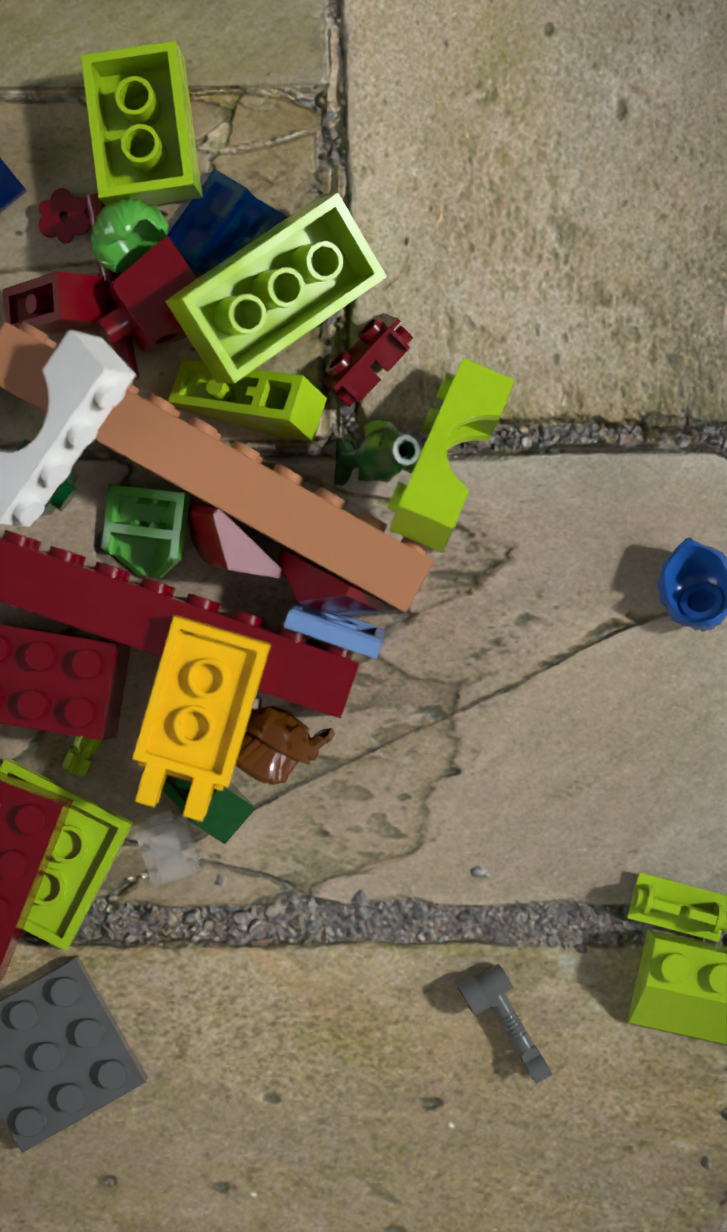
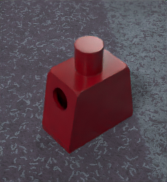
M169 236L162 239L110 284L108 300L114 310L95 320L100 335L108 345L111 346L131 334L143 352H149L187 337L165 300L197 278Z

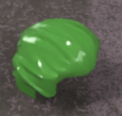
M131 197L127 200L120 199L117 202L115 201L101 210V213L97 215V221L92 225L93 231L90 239L92 242V254L104 268L122 274L162 239L166 238L169 227L168 223L153 204L147 205L142 200Z

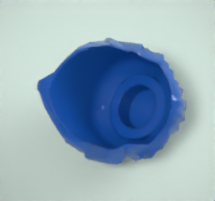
M691 537L686 538L663 563L660 578L657 581L660 602L666 607L667 614L671 616L672 621L682 626L691 627L695 631H710L715 626L721 625L727 616V557L723 552L713 547L700 544Z

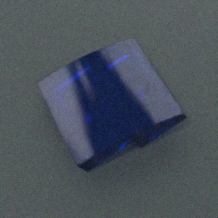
M214 168L201 186L203 198L191 200L167 236H169L187 265L202 276L287 219L288 216L259 200L248 188Z

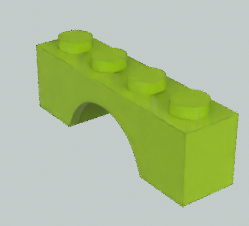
M466 358L462 359L456 375L446 372L436 395L437 399L444 401L439 411L435 408H430L420 432L421 435L428 437L424 447L419 445L420 454L417 461L408 465L403 470L412 474L409 482L404 484L398 481L387 506V509L395 512L389 527L390 531L441 553L444 552L470 491L453 473L448 462L447 451L455 445L467 441H490L514 386L515 379Z

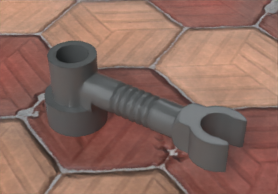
M499 963L476 977L470 974L455 983L475 1017L489 1008L493 1009L506 1034L511 1039L510 1041L527 1072L536 1084L552 1075L550 1068L528 1032L525 1031V1027H523L521 1020L516 1015V1011H514L512 1004L505 994L513 989V986Z

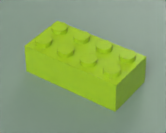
M339 193L316 198L165 300L216 383H236L384 280L387 276Z

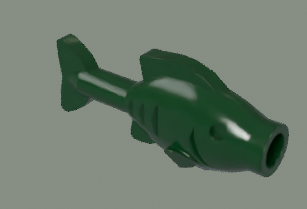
M374 420L366 423L365 440L359 449L354 450L353 445L347 438H337L333 483L334 485L344 486L351 477L353 469L359 468V481L389 483L408 465L417 461L420 454L419 444L414 437L398 431L390 421Z

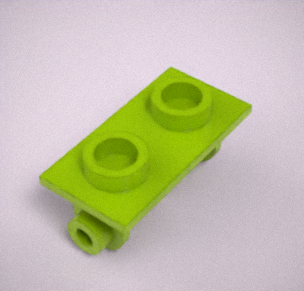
M639 872L627 918L719 942L722 931L727 932V895Z

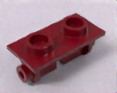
M385 313L380 317L375 316L360 329L358 333L360 339L348 352L342 351L330 361L326 367L328 374L320 382L334 391L341 387L336 396L348 407L355 401L360 404L381 380L370 366L376 361L384 371L389 372L402 356L410 349L408 343L413 339V336L401 325L394 330L401 322L398 318Z

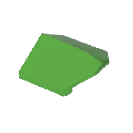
M108 485L101 548L108 554L114 555L137 575L162 578L183 558L190 494Z

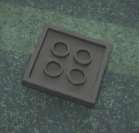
M79 956L0 1000V1115L22 1153L146 1083L148 1079L146 1073Z

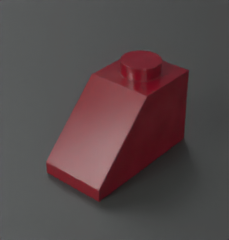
M55 271L3 289L5 322L18 329L22 322H26L45 334L64 333L69 330L77 332L96 327L95 320L107 314L108 299L105 293V279L101 275Z

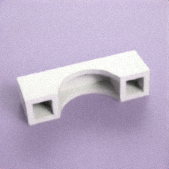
M69 330L43 368L49 391V406L47 417L40 433L28 446L19 451L0 449V524L30 527L42 515L50 497L57 487L67 479L71 472V467L85 447L95 439L99 427L113 407L123 399L125 390L136 376L102 338Z

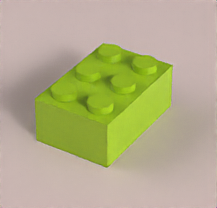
M176 40L81 54L99 199L107 206L120 199L127 200L129 197L140 199L147 205L203 198L185 58Z

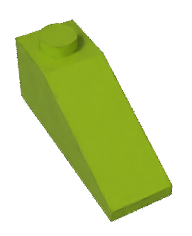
M182 359L168 402L175 407L272 436L313 442L327 398L303 375L254 369L236 383H216L204 362Z

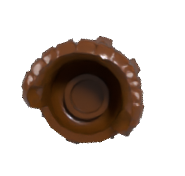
M256 696L235 766L262 783L272 785L285 783L298 762L309 765L311 760H315L319 755V749L332 740L335 732L332 728L322 729L311 738L308 726L291 713L276 706L261 708L262 698Z

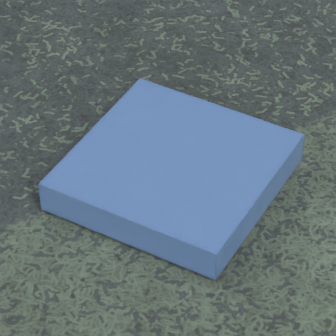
M296 602L289 610L284 624L285 628L374 659L378 657L386 633L384 628L347 615L325 613L299 602Z

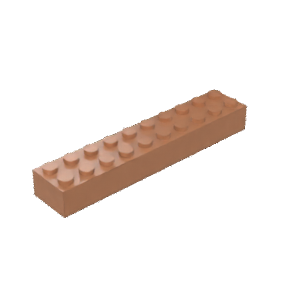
M4 322L0 329V389L47 414L49 391L43 368L56 351L57 343L49 339L48 335L26 322H22L19 329ZM132 382L129 384L123 399L113 407L99 427L97 436L94 439L95 442L208 505L219 508L224 514L371 596L384 601L404 614L406 613L434 563V560L426 556L430 550L429 547L404 536L401 542L385 534L387 524L364 511L361 512L358 518L343 510L346 504H344L345 501L321 487H319L315 495L302 487L304 481L297 473L278 463L272 471L261 464L263 458L254 449L237 440H234L231 447L219 441L222 435L217 433L218 430L194 416L191 417L189 423L184 422L178 418L180 412L175 409L174 405L151 392L145 400L137 395L139 389L133 386Z

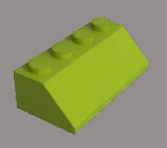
M647 929L628 1023L727 1044V946Z

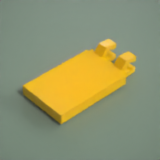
M177 615L174 616L133 755V759L139 761L138 766L145 768L135 802L155 807L156 803L160 801L167 775L193 782L183 816L203 821L208 811L213 790L223 791L224 787L228 788L270 650V643Z

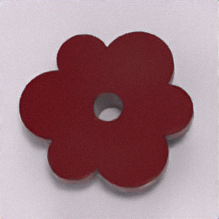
M65 188L56 189L52 193L50 200H44L39 204L38 210L43 217L39 220L38 228L43 236L47 238L57 237L61 243L68 244L72 242L74 235H84L89 231L90 219L85 214L87 211L86 201L81 197L74 198L69 190ZM63 215H68V218L66 220H61V217Z

